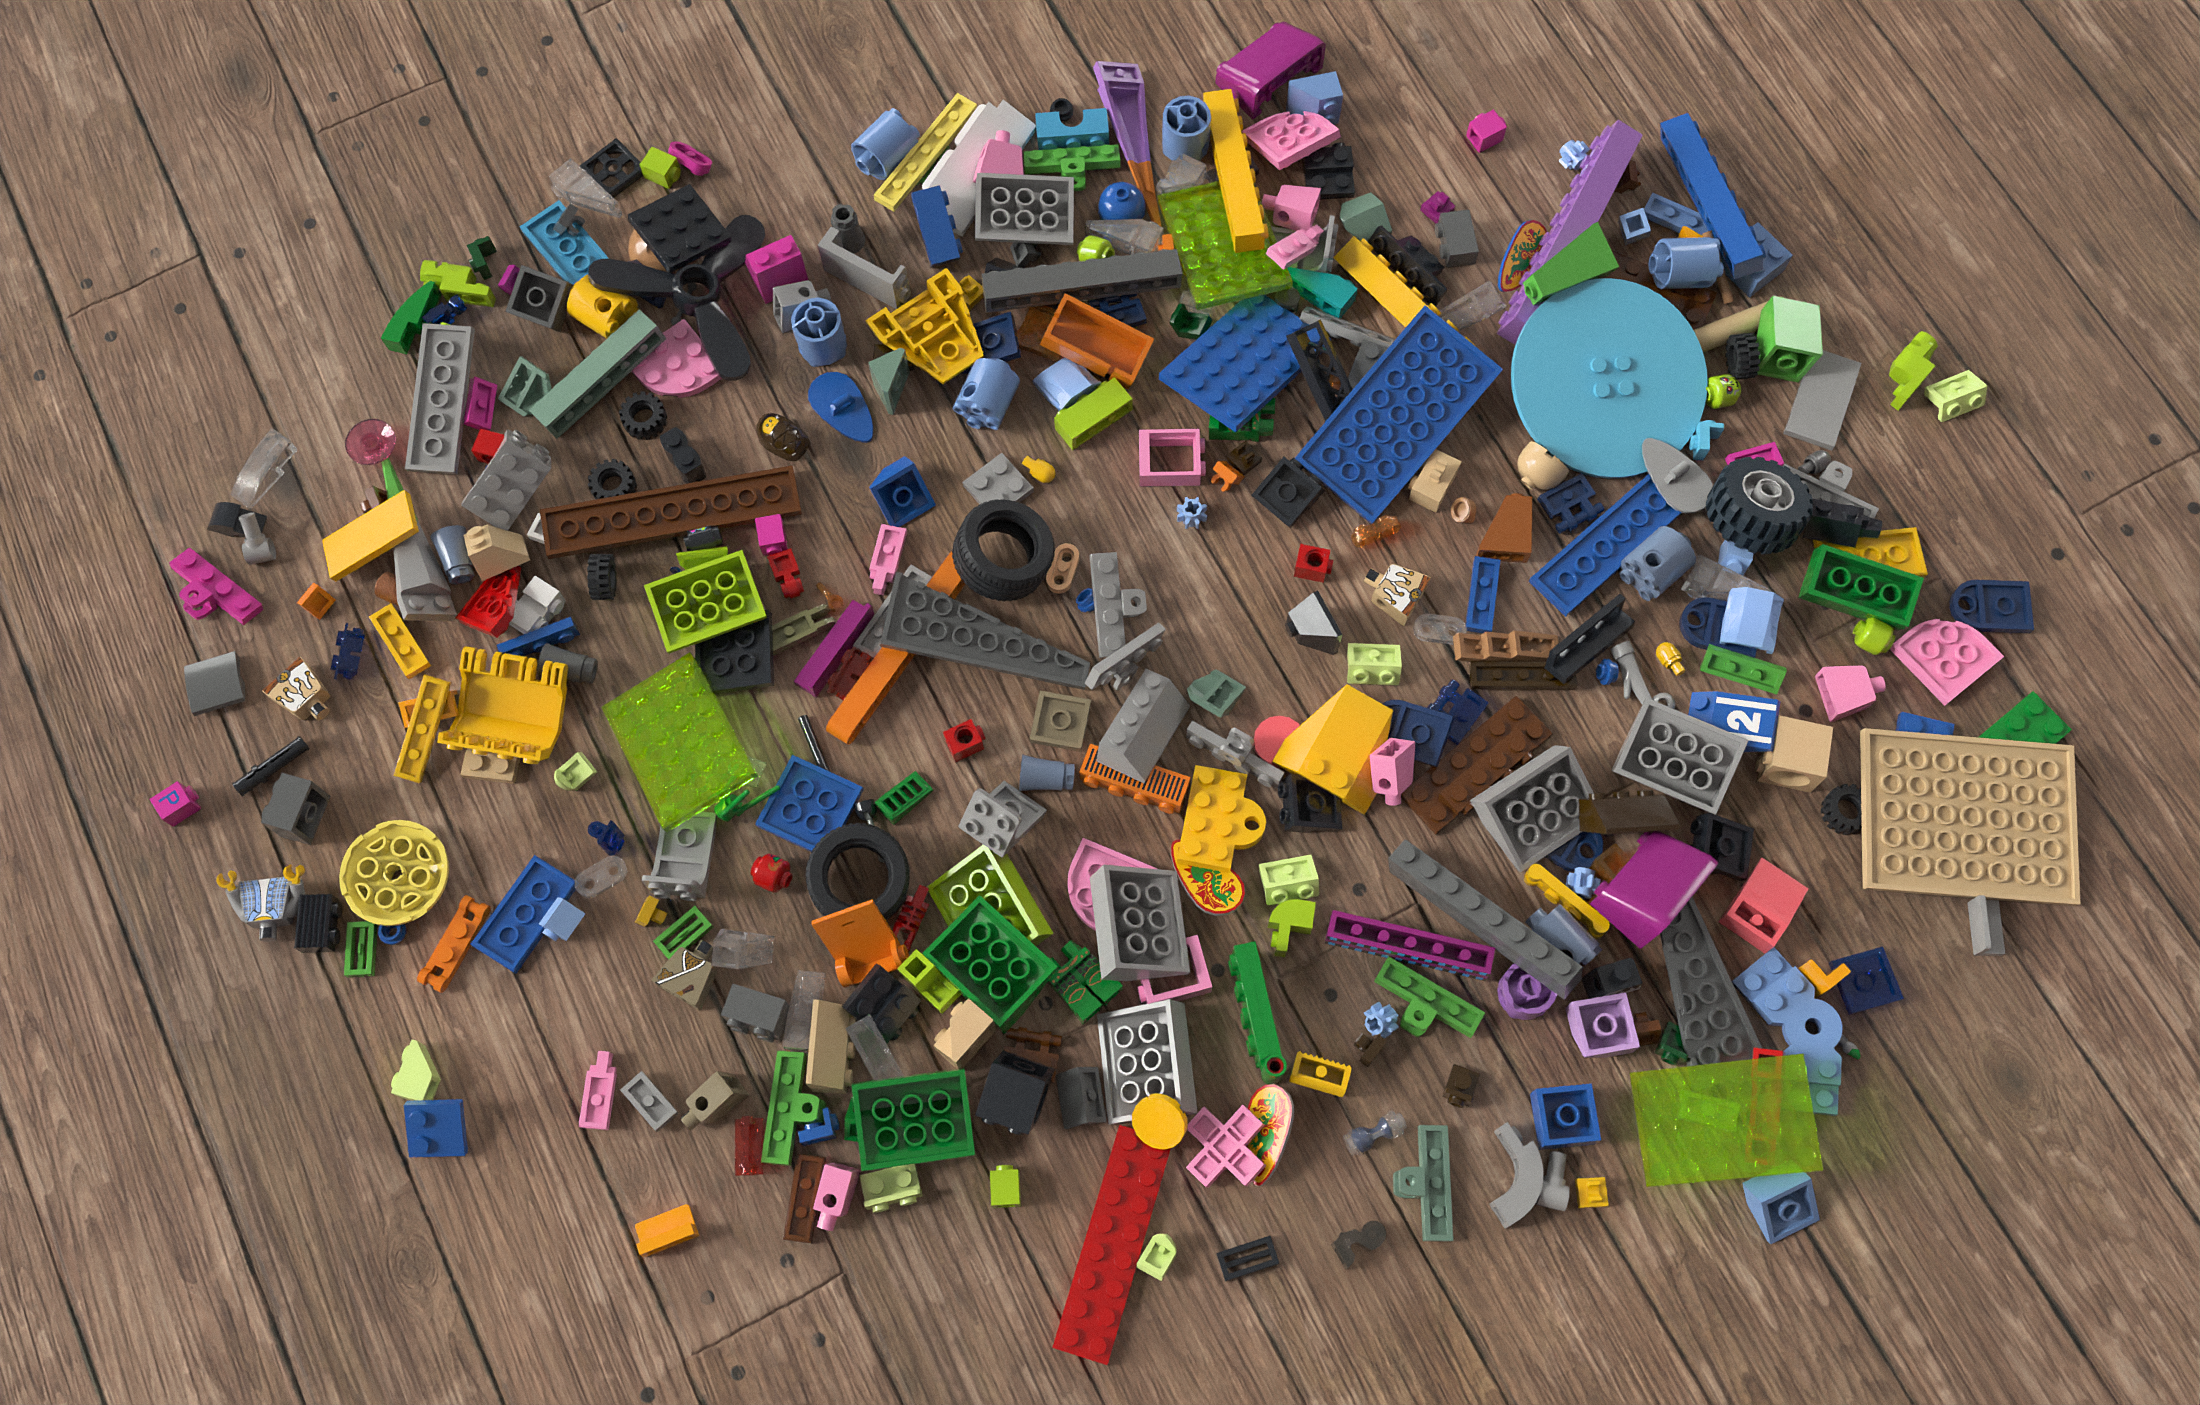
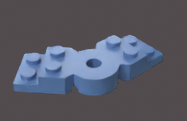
M1773 947L1735 978L1732 984L1768 1025L1782 1026V1033L1789 1047L1784 1050L1786 1056L1781 1110L1837 1116L1842 1057L1834 1047L1838 1044L1842 1035L1841 1018L1830 1004L1814 999L1815 987L1796 966L1792 967ZM1811 1021L1815 1023L1818 1027V1033L1816 1035L1808 1033L1805 1029V1022Z

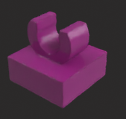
M1437 191L1421 205L1420 211L1436 224L1439 221L1440 213L1453 212L1455 205L1449 201L1450 198L1444 192Z
M508 265L498 284V287L510 296L520 271L516 265Z

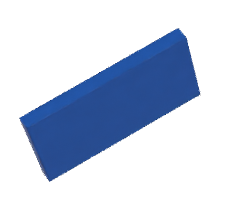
M534 855L470 945L517 974L544 936L542 932L545 928L539 925L545 914L558 897L568 902L580 884Z

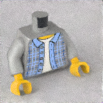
M290 864L283 870L284 877L239 881L238 885L234 884L237 879L236 872L230 870L228 872L229 882L224 880L222 873L217 876L216 882L220 887L227 888L225 893L240 920L252 928H260L259 940L270 942L277 940V927L291 925L294 917L298 914L299 895H305L304 882L300 879L305 873V868L302 865L297 866L295 874Z

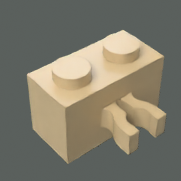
M1435 449L1419 468L1422 470L1419 477L1413 476L1408 486V489L1411 490L1409 500L1436 513L1454 481L1462 461Z

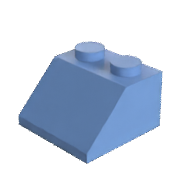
M1336 71L1290 80L1286 111L1290 112V115H1304V111L1312 112L1323 116L1333 125L1338 124L1343 93Z
M1792 1159L1742 1183L1747 1205L1770 1244L1820 1220L1812 1180Z

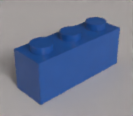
M938 185L912 192V202L931 267L959 260V254L963 253L960 239H955L953 234L956 224L953 215H948L946 206L949 205L946 190L941 191V187Z

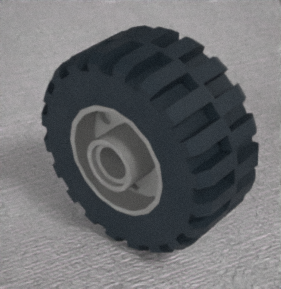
M1744 457L1741 460L1737 459L1730 462L1729 465L1723 468L1707 496L1706 510L1708 511L1709 521L1713 522V528L1716 532H1720L1722 538L1727 542L1729 540L1734 542V546L1740 549L1742 547L1747 548L1748 552L1756 553L1758 551L1761 554H1771L1772 552H1782L1790 548L1797 541L1813 514L1812 495L1809 494L1810 491L1806 483L1803 484L1801 482L1802 478L1797 473L1794 475L1787 466L1783 467L1778 465L1777 461H1767L1763 457H1756L1754 459L1752 457Z

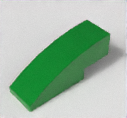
M429 281L419 288L396 311L381 336V340L388 350L407 354L415 334L421 335L423 324H430L442 296L434 281Z

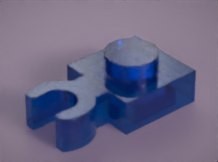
M455 295L446 305L443 303L439 304L437 307L430 309L422 318L426 324L441 325V322L451 325L455 322L453 317L464 313L467 307L463 304V300L458 295Z

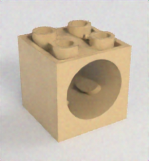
M1779 715L1773 751L1761 752V756L1757 758L1755 771L1759 772L1757 781L1811 793L1827 777L1833 727Z

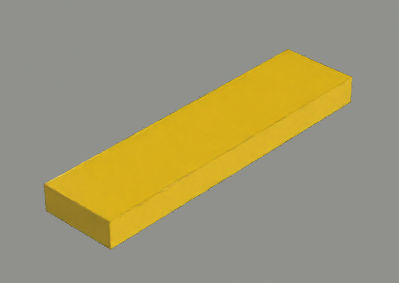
M429 675L423 676L394 776L422 783L452 682Z

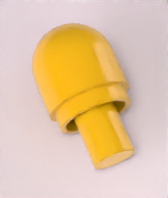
M1029 456L1024 458L1022 464L1030 469L1029 473L1038 481L1049 483L1055 478L1056 472L1054 467L1045 460L1038 458L1035 461Z
M1664 642L1657 647L1656 657L1663 667L1672 669L1676 676H1680L1686 671L1680 663L1682 661L1681 654L1672 643Z

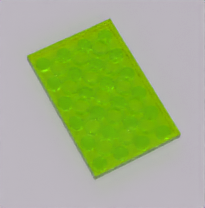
M1219 181L1158 195V204L1169 234L1172 236L1174 248L1178 251L1180 265L1197 310L1292 288L1293 281L1288 268L1283 270L1266 254L1268 248L1277 243L1265 210L1262 223H1267L1269 237L1264 241V249L1235 253Z
M691 652L601 707L662 829L666 833L758 777L756 770Z
M1804 1054L1630 1073L1646 1187L1824 1170Z

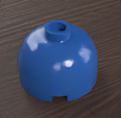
M1128 182L1113 183L1105 188L1100 195L1098 204L1099 218L1104 226L1109 229L1110 227L1117 229V232L1132 231L1140 226L1146 213V204L1142 192Z

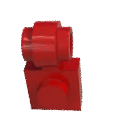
M790 548L767 556L776 582L784 580V583L780 584L784 597H790V599L799 597L800 593L804 592L800 578L794 579V576L799 575L800 571L792 549Z

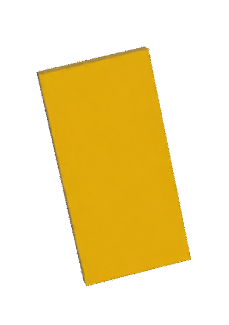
M405 490L401 491L322 540L329 576L335 582L339 581L419 532L410 493Z
M1916 527L1883 530L1880 532L1879 538L1858 537L1855 548L1813 540L1815 549L1824 544L1923 578L1928 575Z

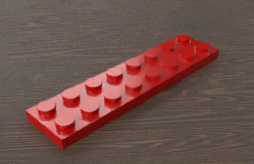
M1119 1125L1052 1347L1107 1366L1171 1148L1157 1149L1145 1144L1132 1128Z

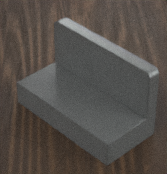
M1076 1067L1056 1075L1064 1129L1107 1122L1098 1067Z

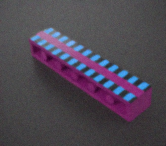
M1335 910L1331 913L1325 938V944L1385 958L1389 956L1394 960L1486 981L1491 974L1495 952L1494 947Z

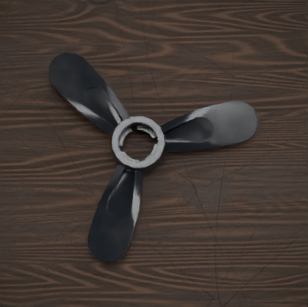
M740 215L734 218L725 228L731 236V243L707 254L701 265L690 264L683 266L676 274L614 259H598L589 266V282L599 290L633 296L672 298L675 307L680 312L695 317L702 345L716 373L728 381L742 379L748 374L751 362L747 348L738 331L717 303L721 293L720 282L740 269L745 264L746 255L758 250L763 243L765 228L757 218L751 215ZM691 282L700 283L709 289V294L701 297L691 296L682 287Z

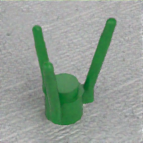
M738 767L724 791L718 796L720 802L714 806V811L720 819L728 822L735 815L740 816L749 808L773 795L781 787L777 785L742 806V800L750 793L749 790H745L739 796L729 795L743 770L742 767Z

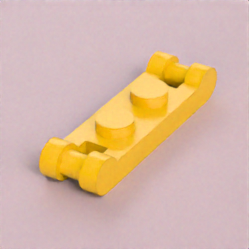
M1533 864L1529 867L1524 875V881L1527 885L1539 887L1545 892L1544 896L1550 902L1561 904L1577 921H1580L1588 928V932L1595 939L1601 938L1608 931L1609 921L1539 864Z

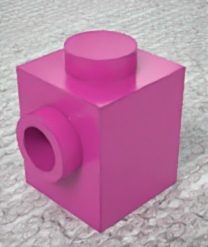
M1494 109L1486 114L1481 113L1469 122L1466 136L1476 150L1481 153L1503 141L1507 129L1506 122L1501 116H1498Z

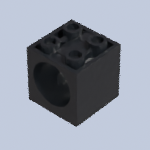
M1003 1050L992 1062L975 1115L981 1117V1120L989 1125L1000 1124L1008 1127V1130L1014 1134L1024 1135L1025 1133L1029 1135L1039 1120L1055 1069Z

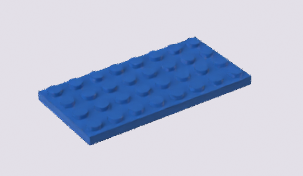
M1424 305L1298 453L1295 459L1304 466L1306 471L1318 477L1324 486L1372 525L1503 369Z

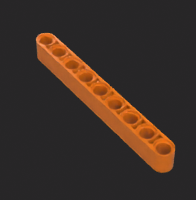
M951 551L926 586L940 593L943 592L955 600L966 584L955 569L954 559L952 558L953 553ZM882 647L835 711L826 726V731L847 745H850L916 654Z

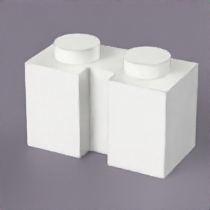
M534 576L522 591L524 595L519 601L516 600L514 618L509 624L523 634L545 627L554 615L561 612L566 600L559 590Z

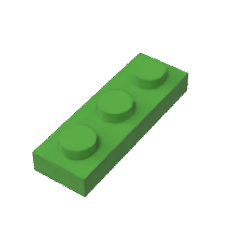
M1709 644L1700 666V671L1773 694L1778 693L1787 672L1785 667Z

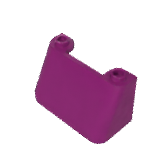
M1277 22L1268 32L1230 60L1222 62L1216 70L1215 84L1222 90L1231 89L1233 98L1238 99L1239 107L1253 120L1262 113V110L1259 108L1261 103L1264 101L1269 102L1272 92L1302 70L1306 74L1309 71L1315 74L1323 68L1326 44L1319 37L1287 22Z
M1660 831L1644 832L1637 839L1640 845L1636 853L1609 883L1604 880L1594 890L1593 893L1597 896L1590 903L1591 906L1640 949L1658 936L1674 920L1719 863L1711 855Z

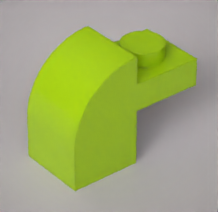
M1292 899L1282 902L1273 910L1267 928L1278 929V931L1272 932L1270 947L1275 948L1274 956H1286L1290 932L1311 934L1316 902Z
M917 949L897 968L904 979L941 1014L961 995L960 991L942 976L935 965Z

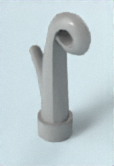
M1630 641L1620 643L1611 649L1621 669L1625 699H1629L1632 688L1641 704H1643L1645 698L1656 702L1664 700L1668 707L1675 709L1676 703L1672 695L1662 692L1653 698L1651 697L1634 656L1635 651Z

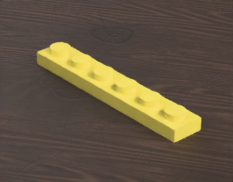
M957 93L918 140V143L908 152L876 191L874 200L895 212L960 132L976 110L977 104Z

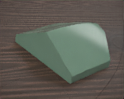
M1371 192L1342 203L1339 219L1344 228L1359 241L1364 238L1368 242L1376 228L1380 225L1389 233H1392L1384 204Z
M520 356L498 399L523 417L532 415L529 410L537 401L541 400L552 390L549 374L523 356Z
M1216 669L1211 671L1210 674L1194 680L1187 688L1190 700L1221 718L1229 715L1245 691L1246 686Z

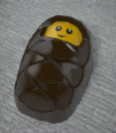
M766 413L759 419L756 425V433L760 444L769 452L785 460H799L810 446V440L806 433L792 421L779 414Z

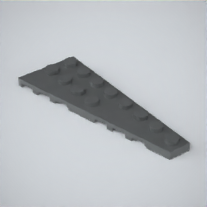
M896 571L880 647L1085 690V681L1090 667V662L1065 650L1061 651L1046 644L1044 640L1025 634L1021 629L1002 623L998 618L968 604L965 605L950 598L949 595L925 586L924 583L917 582Z
M1691 897L1674 920L1660 933L1683 1048L1685 1054L1689 1055L1686 1062L1691 1086L1694 1092H1700L1752 1068L1753 1048L1762 1047L1693 897Z

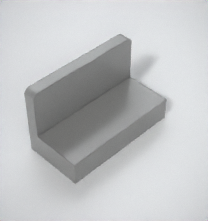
M1978 895L1967 902L1974 956H2002L2005 954L1999 900H1986L1985 895Z

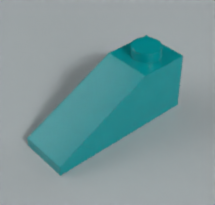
M1293 267L1281 269L1279 282L1332 316L1341 319L1356 301L1358 288L1350 280H1344L1338 275Z

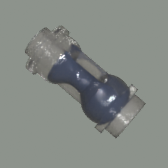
M1390 1110L1388 1114L1383 1115L1379 1119L1378 1124L1374 1128L1357 1127L1354 1130L1351 1128L1347 1134L1343 1135V1140L1351 1156L1357 1154L1361 1156L1373 1147L1377 1138L1394 1139L1398 1136H1404V1129L1407 1128V1125L1400 1112L1396 1114L1393 1110Z

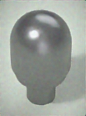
M1818 450L1808 455L1804 460V464L1799 466L1798 470L1805 474H1818L1831 463V456L1824 450Z

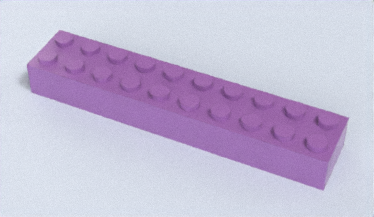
M1617 120L1611 127L1607 125L1600 137H1595L1589 147L1592 150L1590 155H1586L1580 164L1582 169L1580 175L1577 174L1570 183L1572 188L1570 194L1567 193L1559 205L1562 207L1560 213L1557 212L1549 224L1552 226L1550 232H1546L1539 243L1542 246L1541 250L1537 251L1529 262L1532 266L1530 271H1526L1519 281V284L1522 285L1519 292L1516 291L1509 301L1511 305L1509 311H1505L1498 322L1501 325L1497 332L1498 335L1516 345L1521 330L1529 317L1545 302L1533 305L1530 298L1525 294L1523 282L1587 228L1599 221L1642 137L1641 133L1622 121Z

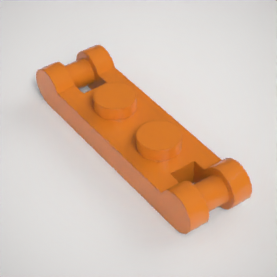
M468 895L461 899L459 908L426 966L419 972L417 982L423 985L430 984L434 990L440 993L447 989L469 951L470 944L489 916L491 906L485 903H476L475 899ZM470 912L475 914L472 921L466 919ZM437 968L444 970L440 976L435 975Z

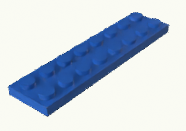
M1648 474L1535 573L1529 582L1566 617L1621 568V561L1660 526L1668 527L1683 512L1677 511L1667 504Z

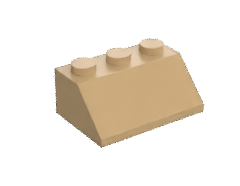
M814 999L806 1084L813 1092L847 1094V1086L852 1085L853 1071L849 1069V1059H854L855 1042H851L852 1031L857 1029V1020L842 1008V1004Z

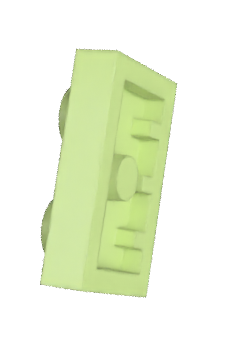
M1970 370L1925 387L1924 395L1939 408L1938 419L1944 422L1984 406L1987 385Z
M1348 643L1347 683L1399 685L1402 668L1400 645Z
M1312 855L1259 864V873L1265 890L1267 905L1281 904L1292 899L1300 900L1319 896V878Z
M916 1164L895 1166L859 1175L865 1200L864 1207L867 1210L872 1209L873 1213L889 1210L890 1204L900 1202V1206L911 1205L917 1202L916 1198L922 1197Z

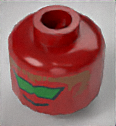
M770 853L762 857L759 856L754 861L750 872L755 885L773 893L779 892L782 888H787L793 878V874L790 873V863Z

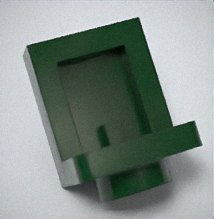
M486 236L466 245L472 256L468 261L474 273L480 272L484 280L493 277L484 259L497 252L491 238Z
M1179 303L1171 315L1170 325L1178 337L1197 340L1209 329L1213 320L1209 314L1188 312L1185 305Z
M1667 1022L1655 1054L1660 1055L1661 1060L1674 1066L1686 1062L1689 1055L1684 1052L1679 1026L1672 1022Z

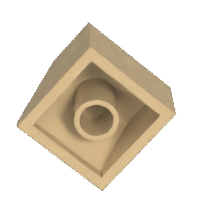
M487 524L482 527H473L463 535L468 556L482 581L530 560L525 540L521 534Z

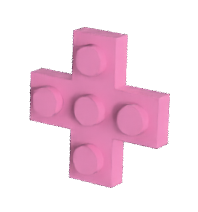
M1244 1105L1235 1112L1225 1125L1206 1107H1203L1188 1123L1187 1130L1205 1147L1186 1168L1207 1188L1212 1185L1226 1168L1248 1187L1266 1165L1246 1146L1265 1125Z

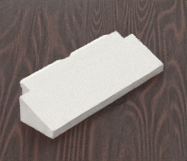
M1004 99L997 108L990 102L986 105L981 104L976 108L956 136L955 145L957 147L955 150L950 149L944 153L922 185L923 189L940 185L941 191L946 190L949 199V205L946 206L948 215H953L956 229L953 232L960 236L965 234L975 219L976 183L973 182V178L983 146L989 139H996L997 131L1004 130L1010 133V144L1018 145L1023 150L1036 131V125Z

